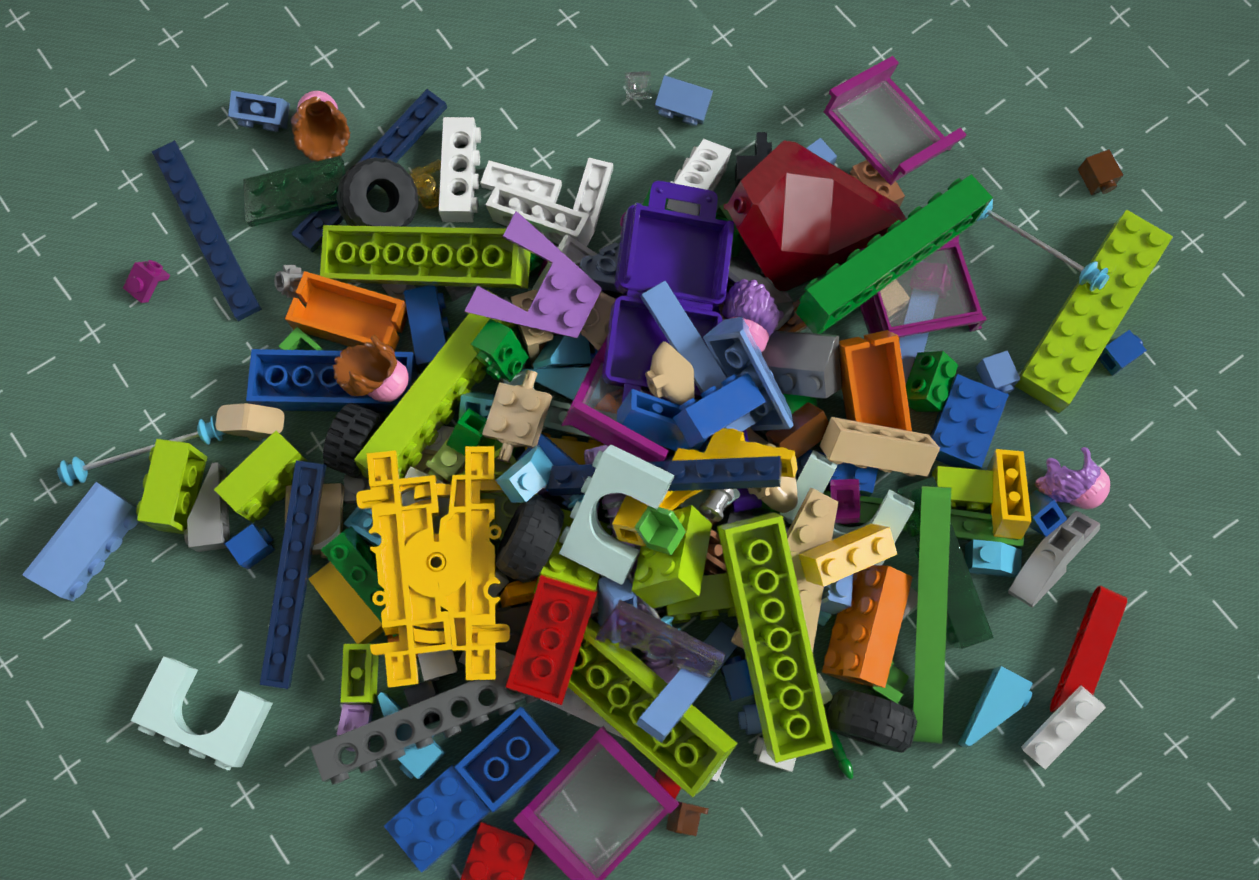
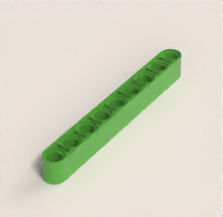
M922 486L913 707L917 726L913 741L942 744L952 487Z

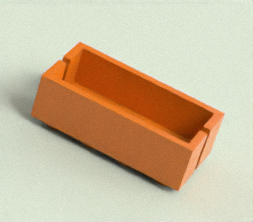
M304 271L296 290V294L301 301L298 298H293L285 320L293 330L298 327L306 334L349 347L364 345L366 342L370 343L372 342L371 336L375 335L382 343L392 347L395 352L400 339L397 332L402 333L408 318L404 300Z
M885 330L864 335V339L854 337L839 341L842 392L847 420L912 432L899 336Z
M872 565L853 574L851 607L837 613L822 673L849 683L885 688L913 579L912 576L890 566Z

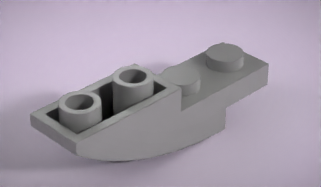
M1075 511L1063 524L1041 541L1008 590V594L1033 608L1066 573L1067 564L1098 533L1100 523Z

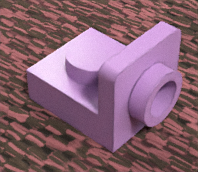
M343 704L337 736L371 723L372 705ZM352 747L346 748L348 751H355Z

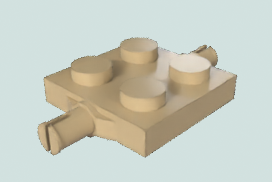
M526 370L522 385L513 386L499 383L482 435L486 438L498 440L503 444L498 457L500 461L509 463L514 447L534 448L538 444L552 396L549 393L533 389L538 375L535 371Z

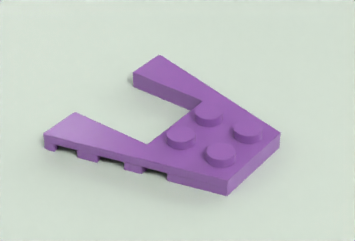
M515 211L503 238L552 263L528 312L477 286L464 312L578 338L602 288L521 214Z

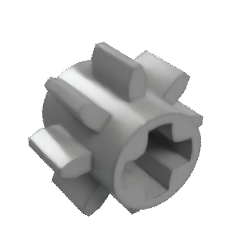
M283 265V271H279L275 275L276 289L282 295H287V298L298 297L296 290L304 271H301V267L296 268V265Z

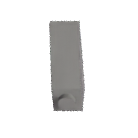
M218 462L211 464L187 519L188 529L184 531L186 544L197 552L227 548L225 543L230 540L228 503L214 490L227 477L226 468Z

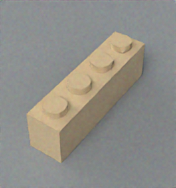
M831 417L820 444L827 459L833 463H851L860 468L874 467L888 473L897 471L911 477L916 475L928 476L940 450V447L928 434Z

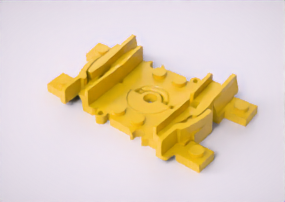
M494 446L465 447V475H452L451 485L437 483L435 475L399 479L396 450L367 453L371 490L359 491L356 497L357 505L360 509H372L373 526L369 530V534H379L382 538L381 544L377 547H370V550L376 554L378 584L384 588V592H375L372 600L378 606L386 604V607L381 612L382 628L385 635L399 634L398 642L370 645L373 655L385 654L388 687L419 684L416 654L443 650H466V680L496 679L495 642H507L510 639V627L507 624H495V605L500 601V597L494 598L488 594L490 585L500 584V581L495 577V546L490 542V539L498 540L502 536V530L497 525L490 526V523L495 519V499H480L481 493H505L496 482V479H494ZM414 489L415 501L431 498L408 506H403L402 494ZM438 498H450L449 513L440 519L439 534H434L432 517L440 516ZM492 530H497L498 534L493 536L491 532ZM434 557H439L442 560V564L438 568L431 566V560ZM379 595L383 596V601L381 602L377 600ZM441 607H443L444 609H446V610H448V611L442 612V611H441ZM414 626L430 629L444 628V631H426L414 628ZM417 642H423V643H446V644H442V645H429V644H421V643H417Z

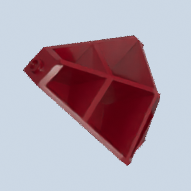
M784 140L740 181L729 202L724 204V210H728L765 277H768L779 291H788L823 275L837 263L841 266L847 262V257L855 250L867 248V244L875 236L887 234V230L895 222L907 220L897 203L797 142Z

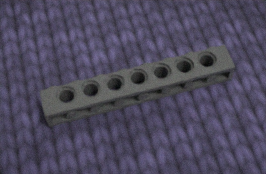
M512 665L496 671V679L473 680L312 746L311 750L322 781H331L332 785L349 779L348 773L360 769V772L364 773L378 767L376 761L388 757L389 761H393L406 755L405 749L415 745L417 750L434 743L432 738L444 734V737L448 738L460 733V726L470 722L472 727L488 721L487 715L498 711L500 715L515 710V704L526 700V703L529 704L540 698L522 692L517 695H511L506 691V684ZM484 691H491L496 696L494 703L490 706H483L479 703V696ZM464 702L468 705V712L464 717L457 718L452 715V707L455 703ZM430 713H436L440 716V724L435 729H427L424 724L426 716ZM404 724L410 725L412 728L411 737L406 741H400L397 737L398 728ZM381 736L384 740V747L381 751L373 753L369 748V742L373 737ZM352 747L355 750L356 757L352 763L346 765L341 760V754L344 749Z

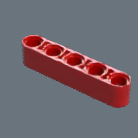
M1100 585L1094 590L1050 704L1051 712L1054 713L1080 685L1092 695L1094 694L1125 611L1127 597Z

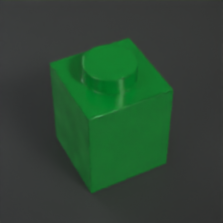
M468 408L457 422L446 445L465 456V447L479 446L485 437L482 433L487 419Z

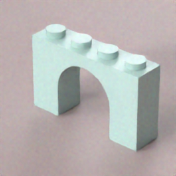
M610 445L604 452L600 450L594 459L592 466L596 470L593 477H587L581 492L585 493L582 502L578 501L571 512L570 517L574 520L571 527L567 526L561 535L559 542L563 543L559 554L622 585L629 576L640 550L618 541L605 532L597 517L599 499L610 493H622L657 509L663 502L675 475Z
M814 450L796 482L797 506L789 512H780L790 524H792L809 489L814 488L824 493L838 465ZM888 490L876 514L870 521L856 527L835 523L832 540L872 523L890 527L895 543L914 509V502ZM885 560L874 565H883Z
M163 656L131 721L140 725L138 730L152 736L157 732L165 736L163 741L170 745L180 747L183 744L190 747L189 753L205 759L207 755L216 759L214 764L226 770H230L231 767H242L273 703L249 692L239 690L223 723L208 734H196L184 722L182 703L198 669L173 658Z

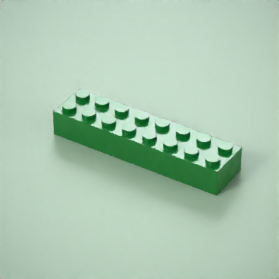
M972 174L963 180L960 178L956 179L944 194L938 192L928 201V205L924 208L921 206L916 207L908 215L907 220L904 222L898 220L887 230V234L884 236L878 234L869 241L867 248L862 251L857 249L851 253L846 259L847 262L841 266L839 263L832 266L826 272V276L820 281L818 278L812 280L805 287V294L799 299L800 304L796 314L813 333H823L975 224L993 197Z

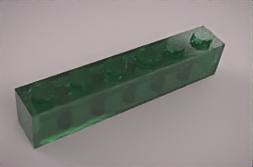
M934 477L897 489L899 495L914 502V509L906 522V528L910 537H914L918 548H915L918 561L922 486L938 487ZM950 521L946 623L948 628H946V637L950 645L954 644L955 648L963 649L994 637Z

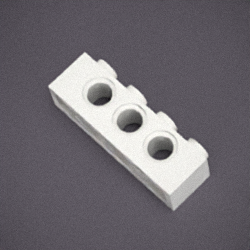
M443 117L439 213L442 222H473L474 213H478V198L474 197V191L479 189V175L475 174V167L480 166V152L476 150V143H481V129L476 127L474 117ZM460 145H467L462 149L457 148ZM459 168H466L462 172H456ZM458 191H465V193L460 196L455 195V193Z
M703 139L698 147L694 146L690 158H686L682 170H678L674 182L671 181L670 183L714 191L726 171L732 149ZM672 199L668 200V209L697 216L700 214L701 205Z
M500 184L496 185L486 203V207L494 222L508 226L515 211H517L549 241L560 244L565 235H569L587 247L595 232L588 214Z

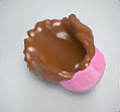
M321 91L306 93L300 99L297 112L291 119L295 145L311 161L316 163H322L323 161L331 162L333 158L341 157L342 153L345 152V147L348 145L351 133L347 125V119L338 110L334 99L327 93Z
M375 335L371 336L372 342L348 347L341 351L340 357L334 359L336 363L333 365L334 379L349 395H369L374 400L391 402L401 397L407 388L409 377L406 367L396 359L392 347L382 343Z

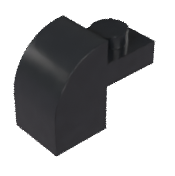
M757 132L754 144L755 156L736 157L735 190L740 181L772 152V142H767V132Z

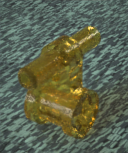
M439 159L422 168L418 166L412 169V173H410L417 188V193L420 195L419 200L422 206L428 209L439 205L440 190L435 187L436 182L431 174L441 170V161Z

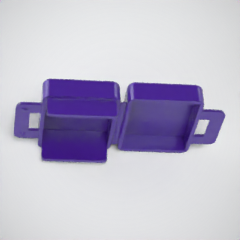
M655 181L651 186L649 206L636 203L630 206L624 215L615 287L619 292L625 293L627 296L618 297L611 307L602 379L606 384L624 387L622 402L631 389L651 392L647 385L645 373L650 371L653 354L663 341L670 345L640 296L666 281L702 339L703 336L723 321L721 315L712 311V309L717 308L726 298L734 221L715 219L718 197L714 191L670 182ZM666 198L701 205L699 216L665 210ZM694 382V399L701 400V392Z

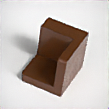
M678 801L679 805L671 814L669 813L666 830L697 836L701 813L708 814L709 808Z

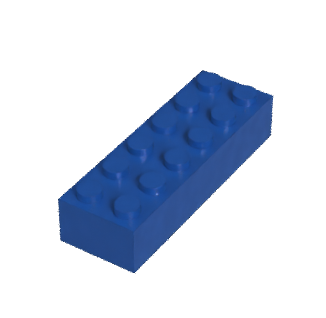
M251 349L246 401L249 404L278 408L282 411L340 412L348 403H354L375 412L391 413L417 380L418 366L413 352H394L396 359L408 371V385L403 395L391 402H381L374 400L369 395H349L336 383L333 365L336 364L334 359L340 357L341 351Z

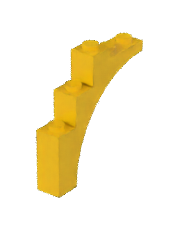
M723 428L713 434L705 453L694 449L678 448L672 461L780 456L782 477L794 478L798 469L795 451L784 447L777 448L761 445L757 442H745L744 433L732 428ZM703 490L667 491L659 507L673 511L686 499ZM625 496L612 523L618 541L646 546L635 530V526L649 505L631 496Z

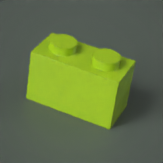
M938 466L932 472L931 487H952L951 509H956V506L967 507V511L981 512L993 503V471Z
M344 644L341 703L377 704L379 655L371 653L370 645L373 644Z

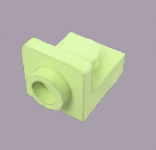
M446 440L431 461L428 460L425 465L431 468L428 474L435 475L436 479L443 481L445 478L451 483L452 475H457L464 466L465 456L447 446L448 440Z

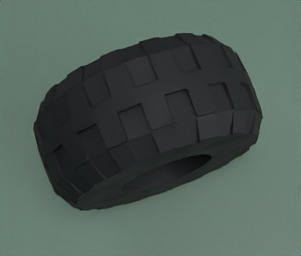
M375 157L358 162L345 173L338 185L337 201L340 214L348 226L406 227L413 220L418 208V191L413 178L404 167L390 159ZM369 184L378 185L387 193L389 207L385 213L376 211L368 203L366 192Z
M534 495L527 502L520 503L503 535L495 557V565L499 572L523 583L536 579L547 563L563 526L564 513L558 504L539 495Z
M840 689L833 695L826 718L829 730L872 746L901 753L911 747L917 726L913 710L880 697L846 689Z

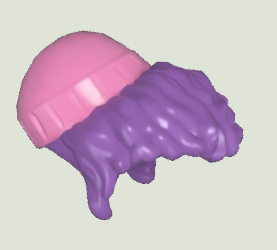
M742 279L737 281L729 292L726 293L722 309L723 316L726 319L743 317L761 352L765 350L770 335L778 326V321L784 317L783 312L777 309L778 306L774 304L775 299L770 296L769 291H767L763 284H758L757 280L748 281Z
M1081 448V451L1084 453V464L1081 470H1071L1066 466L1061 468L1060 463L1056 459L1048 458L1046 461V475L1038 478L1035 482L1039 492L1053 498L1056 502L1070 503L1081 509H1094L1105 501L1110 491V479L1106 472L1091 460L1088 448Z

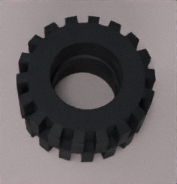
M348 403L334 418L327 432L323 447L324 464L329 468L354 478L362 477L363 474L354 459L385 421L384 415L354 403Z

